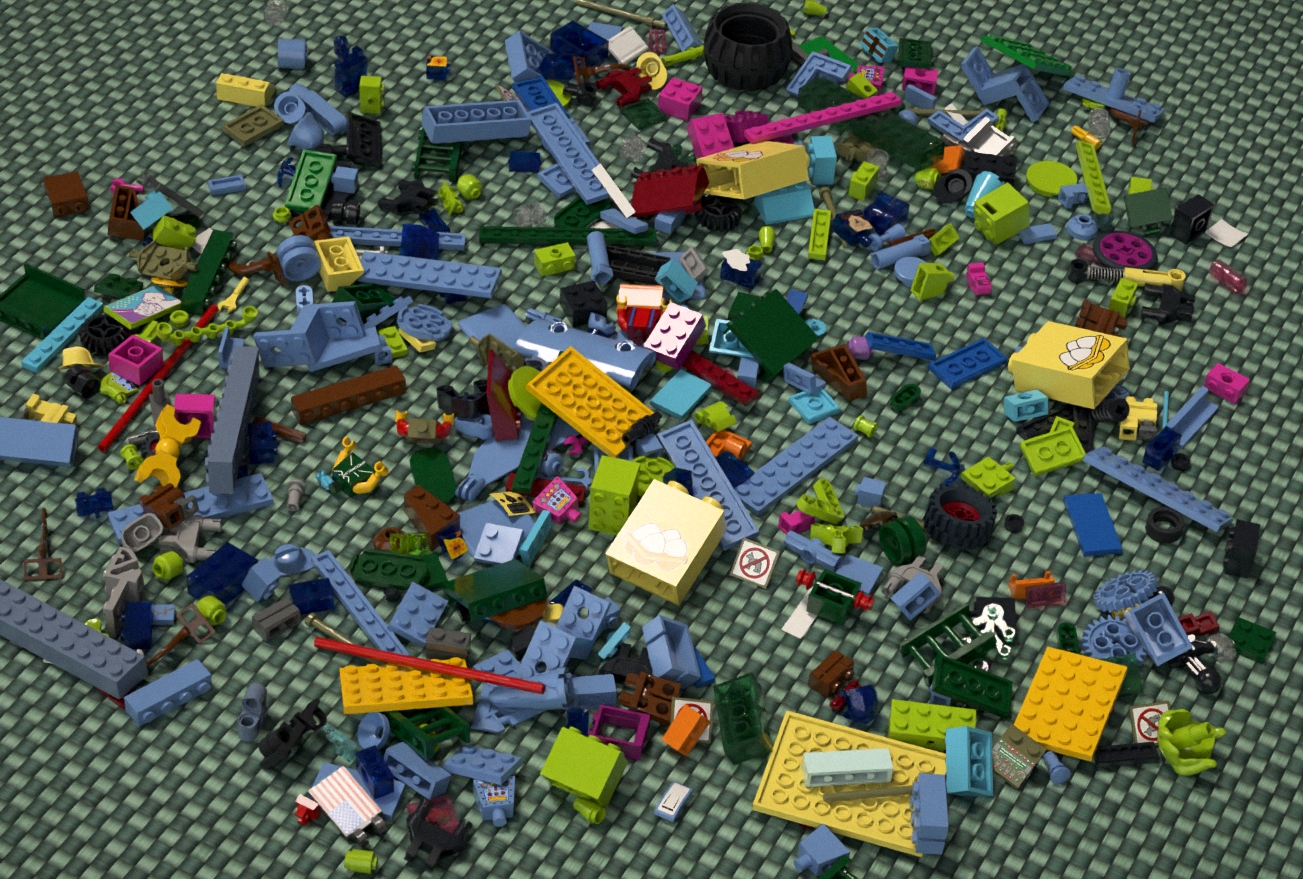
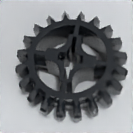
M711 194L702 196V210L695 212V219H697L698 224H701L702 227H707V230L713 229L714 232L716 230H720V232L722 230L729 231V228L734 229L742 217L741 205H739V201H735V198Z
M105 313L104 315L97 314L96 317L91 316L90 319H85V323L81 324L79 336L80 342L90 353L96 352L97 355L100 353L106 355V353H110L131 336V331Z

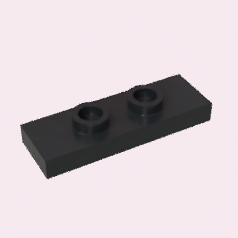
M1154 742L1098 746L1094 754L1097 768L1158 763L1160 759Z

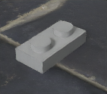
M692 246L679 258L688 274L697 282L709 272L698 251Z

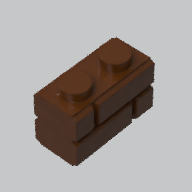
M837 650L834 651L809 674V687L816 692L818 691L825 698L829 697L832 693H838L842 684L845 681L849 682L853 678L854 661L844 657Z

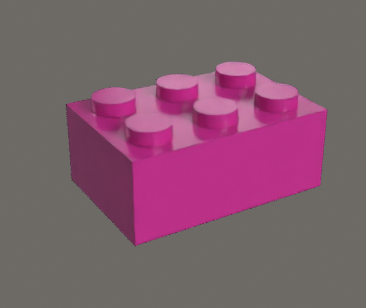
M723 113L691 119L686 126L696 159L734 148Z

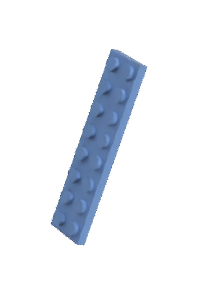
M554 103L527 112L532 119V127L585 204L588 205L611 197L592 171L600 163L560 106Z
M364 251L360 259L364 273L355 281L492 298L502 275V269Z
M828 417L735 486L734 490L744 507L758 517L856 443L859 435L833 418Z
M692 419L658 433L657 438L691 496L702 500L703 497H711L723 506L727 530L719 542L723 550L725 551L741 544L743 537L751 540L760 536L758 528Z
M1099 447L1086 453L1083 461L1215 532H1219L1231 525L1234 519L1227 511L1213 507L1210 502L1196 498L1193 493L1179 489L1176 484L1162 480L1161 476L1145 471L1144 467L1128 462L1127 458L1111 453L1112 451L1106 447Z
M261 473L238 478L234 494L209 493V486L183 493L185 499L191 495L196 497L199 511L193 515H202L205 519H220L274 504L273 497ZM189 502L188 507L191 509L193 503ZM140 504L107 512L109 522L119 545L122 544V530L130 522L145 514Z

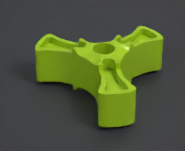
M820 523L811 525L810 540L817 538L824 542V545L832 546V553H845L848 544L862 543L863 528L858 525L850 527L845 525L832 526L830 524L825 526Z

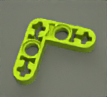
M819 478L813 485L818 499L803 494L796 501V505L805 514L837 525L845 517L831 483L824 478Z

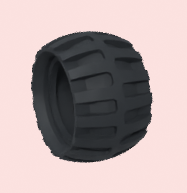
M739 2L722 7L712 17L704 37V57L712 77L722 85L729 86L735 90H764L778 83L790 63L792 35L787 20L776 9L773 10L767 5L755 4L754 2Z

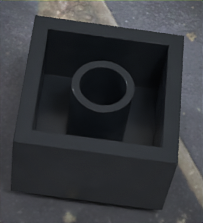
M1198 194L1193 198H1189L1185 203L1178 205L1174 210L1175 215L1171 223L1170 235L1187 245L1204 234L1209 228L1215 204Z
M595 281L560 288L559 305L572 327L588 324L591 312L604 316L607 320V301Z
M1237 519L1235 527L1231 526L1228 537L1231 540H1227L1225 545V551L1228 554L1225 553L1222 565L1226 566L1225 574L1249 578L1257 552L1260 524Z

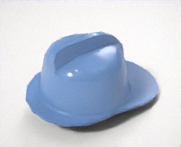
M294 92L280 94L274 103L276 113L288 124L299 121L306 111L305 104Z
M285 544L278 547L270 562L282 573V576H287L312 569L314 566L311 563V557L316 556V554L307 548Z

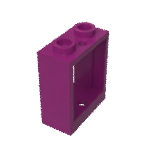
M600 705L598 713H594L592 721L594 728L589 729L588 737L593 735L607 746L609 743L614 744L624 753V757L640 760L649 731L650 714ZM603 724L637 730L634 743L600 736Z

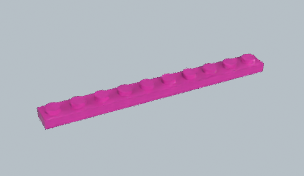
M887 92L883 95L872 96L871 98L857 100L848 104L845 103L840 106L829 107L824 110L813 111L809 114L744 130V136L751 144L898 107L901 106V99L894 92Z

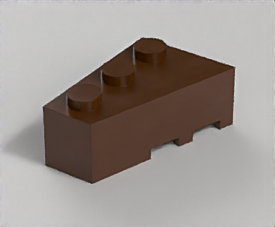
M116 185L107 235L144 241L145 229H142L130 213L138 207V199L134 187Z
M846 344L811 354L812 370L846 399L852 401L867 396L866 379Z
M420 485L404 494V512L414 527L418 528L420 535H426L422 536V539L426 540L431 552L442 545L444 539L449 540L455 536V533L460 529V515Z

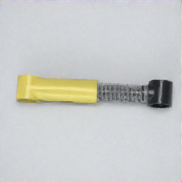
M1082 259L1072 260L1068 272V280L1076 284L1083 283L1086 279L1090 278L1091 280L1092 278L1094 280L1097 278V280L1103 279L1104 281L1107 279L1110 282L1111 280L1118 282L1121 278L1138 283V287H1144L1145 283L1160 286L1162 284H1169L1176 287L1180 292H1182L1186 276L1183 271L1178 269L1164 272L1126 267L1122 270L1117 268L1108 269V267L1106 269L1105 267L1088 266L1087 262Z

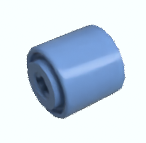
M278 38V68L305 69L308 54L306 40Z

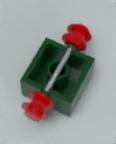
M806 568L803 571L800 570L796 576L795 581L798 582V587L803 584L806 585V590L812 588L808 595L806 611L842 626L846 623L854 607L856 610L862 607L864 608V613H866L868 610L871 611L874 606L875 599H873V594L865 596L864 591H861L862 583L827 569H824L819 579H816L815 571L809 574Z

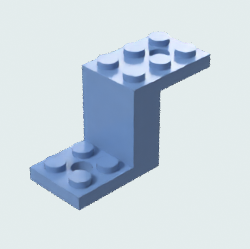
M978 46L973 48L960 64L984 106L1016 95L1026 115L1030 118L1031 122L1039 119L1049 105L1032 72L1025 64L993 73Z
M356 301L304 305L290 330L255 332L253 338L256 346L259 347V355L263 366L267 368L316 364L329 339L363 337L366 331ZM338 318H343L346 320V323L341 322ZM273 346H276L281 351H276Z
M574 586L558 623L540 620L515 678L523 679L541 674L538 671V665L541 662L546 663L547 669L545 672L566 667L570 657L587 660L612 603ZM583 608L589 610V616L586 619H582L580 616Z

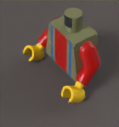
M396 410L395 422H397V433L400 436H405V443L441 445L442 439L448 437L451 427L455 425L454 413L448 416L444 413L443 423L441 424L435 419L409 418L407 421L408 412L400 413Z

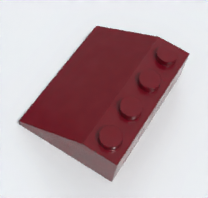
M693 164L685 168L675 167L671 170L661 169L652 173L648 171L641 173L635 182L631 206L636 212L631 216L638 217L693 209L710 183L704 165L697 166Z
M492 349L489 350L487 400L495 441L518 439V431H522L520 420L522 419V412L518 406H514L508 389V381L513 373Z

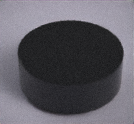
M1176 453L1172 456L1170 464L1177 471H1185L1189 468L1191 460L1183 453Z
M1010 514L1005 518L1004 527L1012 533L1021 532L1024 527V519L1017 514Z

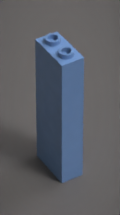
M0 417V460L73 467L79 429L76 425Z

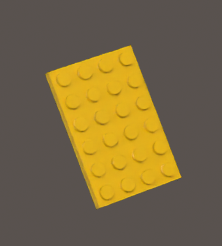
M571 346L525 387L529 393L605 454L613 458H617L629 446L623 443L621 439L623 434L629 431L631 426L645 415L650 416L654 413Z
M1047 646L1014 726L1049 751L1092 762L1127 674V666Z
M458 657L449 660L431 659V661L467 668L465 659ZM387 663L386 665L368 664L360 667L349 665L339 668L344 715L473 705V695L469 679L393 663Z

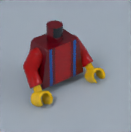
M617 295L616 302L619 306V309H617L618 325L624 333H627V339L632 340L636 345H641L643 341H647L667 309L668 305L665 306V298L661 300L662 312L660 309L627 307L625 309L627 296L625 295V301L620 302L619 295Z

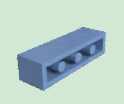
M196 659L125 696V710L140 727L212 689L211 674Z

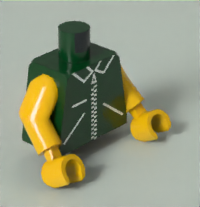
M345 437L342 441L345 448L341 450L332 469V479L334 482L329 484V490L333 494H337L342 490L349 497L370 493L378 485L380 476H386L389 470L381 461L377 462L374 468H372L353 452L349 454V451H353L357 444L352 440L351 444L348 445L350 438Z

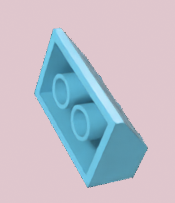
M806 181L757 195L754 199V204L766 225L812 217L814 213L811 189Z
M716 319L709 352L754 358L731 331L725 335L723 334L728 328L726 324L729 320Z
M969 726L946 729L945 764L947 793L958 796H993L992 732Z

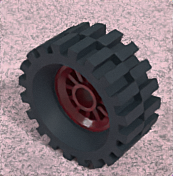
M954 483L949 484L947 487L944 484L940 486V489L935 488L931 493L923 525L924 528H927L926 532L928 534H933L932 538L934 540H941L940 544L946 546L948 543L954 549L959 546L961 550H966L967 547L974 550L977 546L982 547L984 543L989 541L997 517L996 505L994 502H990L991 498L989 496L984 497V492L981 490L978 492L974 491V487L969 486L968 489L964 487V484H959L956 487Z

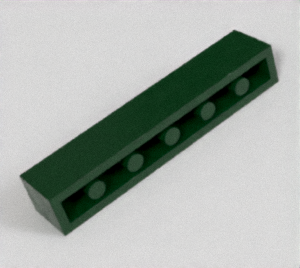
M213 229L198 261L199 269H197L198 271H193L181 297L182 311L203 316L206 309H209L211 298L215 297L216 287L221 283V276L226 273V263L231 261L232 252L236 251L237 240H235L233 232Z

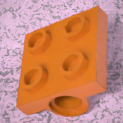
M724 429L719 432L715 431L706 441V444L719 464L733 469L751 448L752 441Z

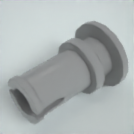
M291 480L287 483L289 498L286 508L289 511L299 510L300 499L307 486L303 481Z

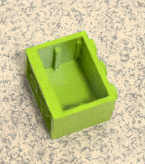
M601 456L590 488L589 530L613 535L619 534L638 504L640 463Z
M570 726L569 729L562 727L540 775L548 784L578 797L602 804L606 809L628 763L624 753L620 751L618 746L611 743L608 746L604 745L599 738L593 735L586 737L581 734L580 730Z

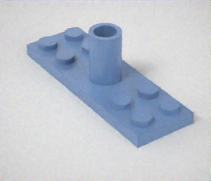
M1116 68L1114 70L1109 88L1101 86L1096 81H1087L1085 77L1078 75L1065 82L1063 86L1064 90L1137 117L1139 110H1142L1140 118L1153 123L1161 118L1166 110L1161 108L1159 104H1150L1143 98H1134L1126 95L1125 90L1131 73L1124 69Z

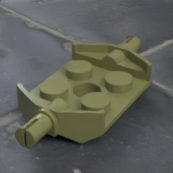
M869 127L865 131L849 129L845 140L842 143L839 142L837 151L842 157H846V160L852 161L854 158L863 162L870 159L877 150L881 137L873 134L872 128L869 129Z
M154 240L139 252L133 250L129 252L130 258L137 259V269L143 275L175 281L181 279L188 270L198 271L197 269H199L198 263H191V255L187 247H185V250L160 246Z
M487 334L481 340L474 336L469 338V343L477 348L483 366L488 364L489 350L492 349L512 373L524 366V357L492 334Z

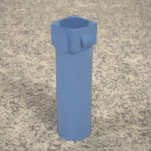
M594 231L587 236L592 268L591 279L605 286L613 277V272L609 265L605 236L599 231Z
M921 234L915 236L912 240L873 252L871 254L872 264L876 269H881L895 264L904 257L930 254L931 241Z

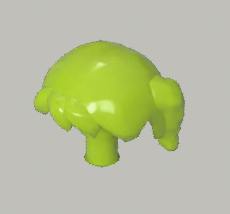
M1185 709L1168 710L1159 719L1157 741L1161 754L1172 765L1174 771L1182 776H1190L1216 767L1217 762L1211 759L1215 739L1225 736L1226 730L1221 727L1213 728L1209 722L1198 723L1190 719L1191 713Z

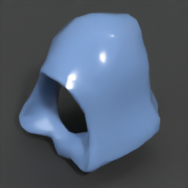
M309 112L296 124L287 144L289 146H297L302 150L314 148L324 144L325 132Z

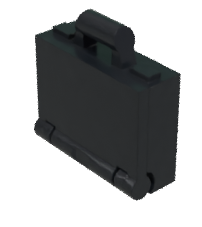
M976 597V602L973 605L974 610L970 611V617L968 618L972 621V617H975L976 623L974 624L982 633L991 629L996 634L997 645L1015 646L1017 636L1015 598Z

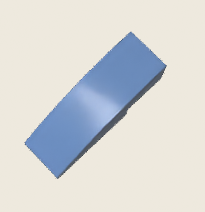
M684 210L659 213L655 218V229L671 234L675 228H679L687 214H685Z
M741 357L737 379L753 389L756 386L759 363L755 358Z

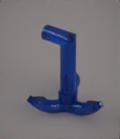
M293 157L285 159L277 173L279 187H282L284 174L294 177L296 168L294 165H288L294 160Z
M930 448L923 464L952 473L942 484L948 487L965 471L964 464L960 465V461L953 451L948 452L953 464L934 459L937 450Z

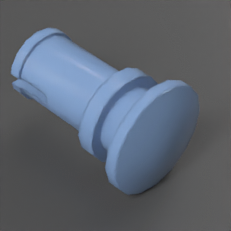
M1049 751L1045 753L1043 760L1049 767L1052 783L1062 784L1066 782L1071 775L1070 770L1060 763L1055 752Z

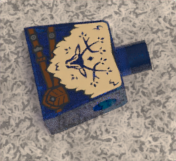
M860 209L836 214L830 228L849 245L861 243L864 248L871 245L872 240L869 238V235L873 231V227Z

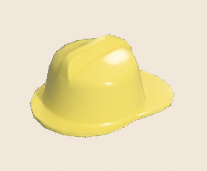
M653 52L642 54L637 61V67L642 70V73L639 74L640 77L649 75L652 78V81L649 82L652 89L661 88L667 80V71L661 59Z
M72 347L63 350V366L58 367V369L68 370L76 364H81L85 368H102L105 365L94 363L87 349Z

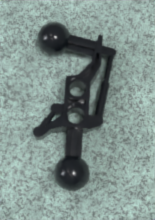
M1159 586L1156 588L1157 591L1153 592V596L1149 597L1151 599L1164 593L1171 607L1175 601L1173 591L1166 586ZM1189 635L1188 638L1193 648L1187 650L1188 652L1185 654H1180L1166 661L1170 669L1188 666L1197 676L1196 686L1205 694H1213L1221 688L1222 677L1215 669L1205 668L1197 658L1206 653L1216 652V642L1198 640L1194 635Z

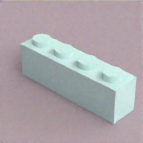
M888 748L803 753L801 766L806 787L891 782L893 765Z

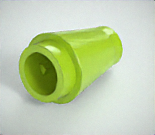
M806 0L803 7V12L806 15L825 16L827 7L813 0Z
M765 226L760 229L758 236L763 252L770 253L776 233L772 227Z
M578 797L573 804L574 809L591 824L601 823L606 816V810L602 804L582 797Z

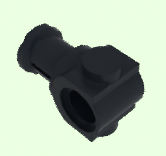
M566 80L562 94L576 96L580 104L590 107L594 102L598 89L595 83L588 81L577 85Z

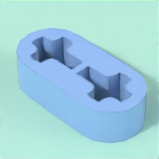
M303 285L296 289L298 313L303 308V304H313L312 288Z

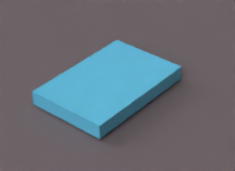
M680 369L650 400V405L679 420H683L712 389V385Z

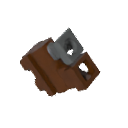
M171 483L166 486L159 485L150 496L143 495L139 498L140 505L144 509L145 514H155L162 525L169 530L199 511L196 497L191 495L185 499L183 492L177 487L174 488V485ZM189 502L193 503L191 509L188 507Z

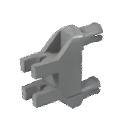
M192 515L171 530L164 527L163 536L159 538L160 553L173 551L188 563H195L197 560L215 561L216 548H199L198 544L200 534L203 531L221 532L222 519H205L202 515Z
M918 555L912 564L897 567L889 573L888 582L881 589L882 594L886 596L889 592L887 597H892L898 588H902L917 574L922 572L941 593L940 596L926 607L924 614H927L932 606L939 603L942 599L939 580L942 576L940 572L943 570V566L936 563L928 572L924 570L923 566L926 558Z

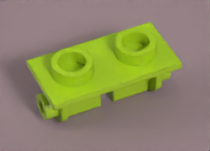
M444 181L438 192L441 202L449 216H451L452 212L461 213L464 206L458 200L459 197L455 192V188L448 186L447 182Z

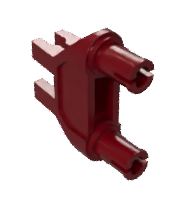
M637 67L629 71H612L605 78L596 81L595 84L598 91L612 87L623 96L616 98L615 103L619 108H622L630 103H638L641 94L652 89V86L649 84L652 78L649 75L640 77L639 74L642 73V70Z

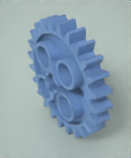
M1134 570L1130 574L1128 572L1124 575L1119 574L1118 578H1111L1110 582H1104L1105 585L1099 586V590H1096V594L1093 596L1096 606L1099 610H1103V612L1107 610L1109 613L1113 610L1118 612L1120 609L1125 611L1129 607L1134 608L1135 604L1140 605L1142 600L1147 601V597L1153 596V592H1156V588L1159 586L1153 572L1149 573L1148 570L1145 572L1140 570L1136 573V570Z
M1108 615L1107 620L1100 616L1099 622L1094 619L1092 625L1088 624L1087 629L1083 632L1081 651H1085L1084 656L1127 666V674L1130 673L1131 669L1136 671L1137 667H1141L1146 659V650L1132 632L1125 618L1121 621L1117 615L1114 620Z

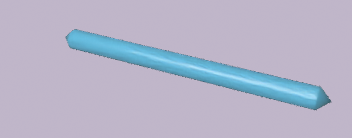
M1168 391L1164 392L1163 433L1168 422Z

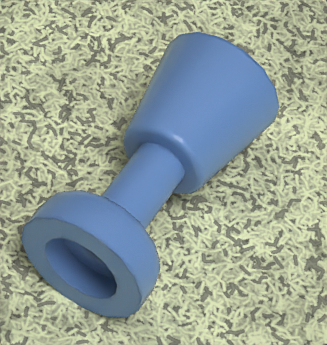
M895 224L880 237L877 234L869 235L867 238L868 245L872 251H879L882 248V243L906 237V232L901 224Z

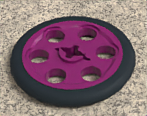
M1107 231L1100 234L1093 242L1094 256L1103 266L1111 269L1117 268L1122 270L1126 267L1151 270L1158 262V255L1154 246L1145 238L1132 232Z

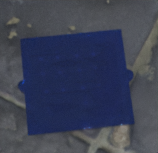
M510 151V159H508L509 171L539 173V166L541 165L540 153Z

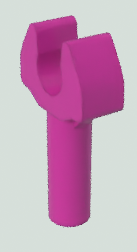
M124 179L112 180L113 186H110V191L113 194L116 185L134 187L135 192H144V186L125 184Z
M575 435L566 438L564 445L571 443L573 450L569 451L568 454L577 455L582 452L581 445L589 440L584 436L577 438Z

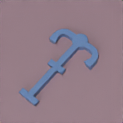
M577 468V474L583 473L585 475L582 479L566 478V476L559 477L564 483L586 486V492L588 486L591 485L589 472L584 468ZM538 473L537 478L554 480L556 478L541 476V473Z

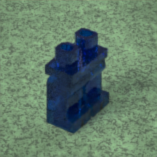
M355 46L352 48L351 54L343 52L339 54V60L334 62L336 67L335 90L345 98L356 93L357 90L360 91L361 76H367L368 57L363 55V49Z
M882 191L878 194L877 199L864 209V216L862 217L875 228V232L879 235L884 234L895 224L904 222L908 218L910 204L897 198L894 200L895 197Z

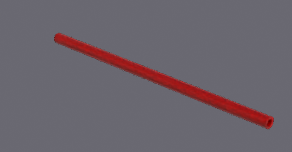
M211 305L194 327L205 328L219 311L218 307ZM189 338L184 339L182 345L175 349L97 447L101 452L107 451L147 401L149 394L153 393L152 382L155 379L164 380L193 342Z
M316 637L314 641V646L317 648L543 695L546 688L545 684L330 639Z

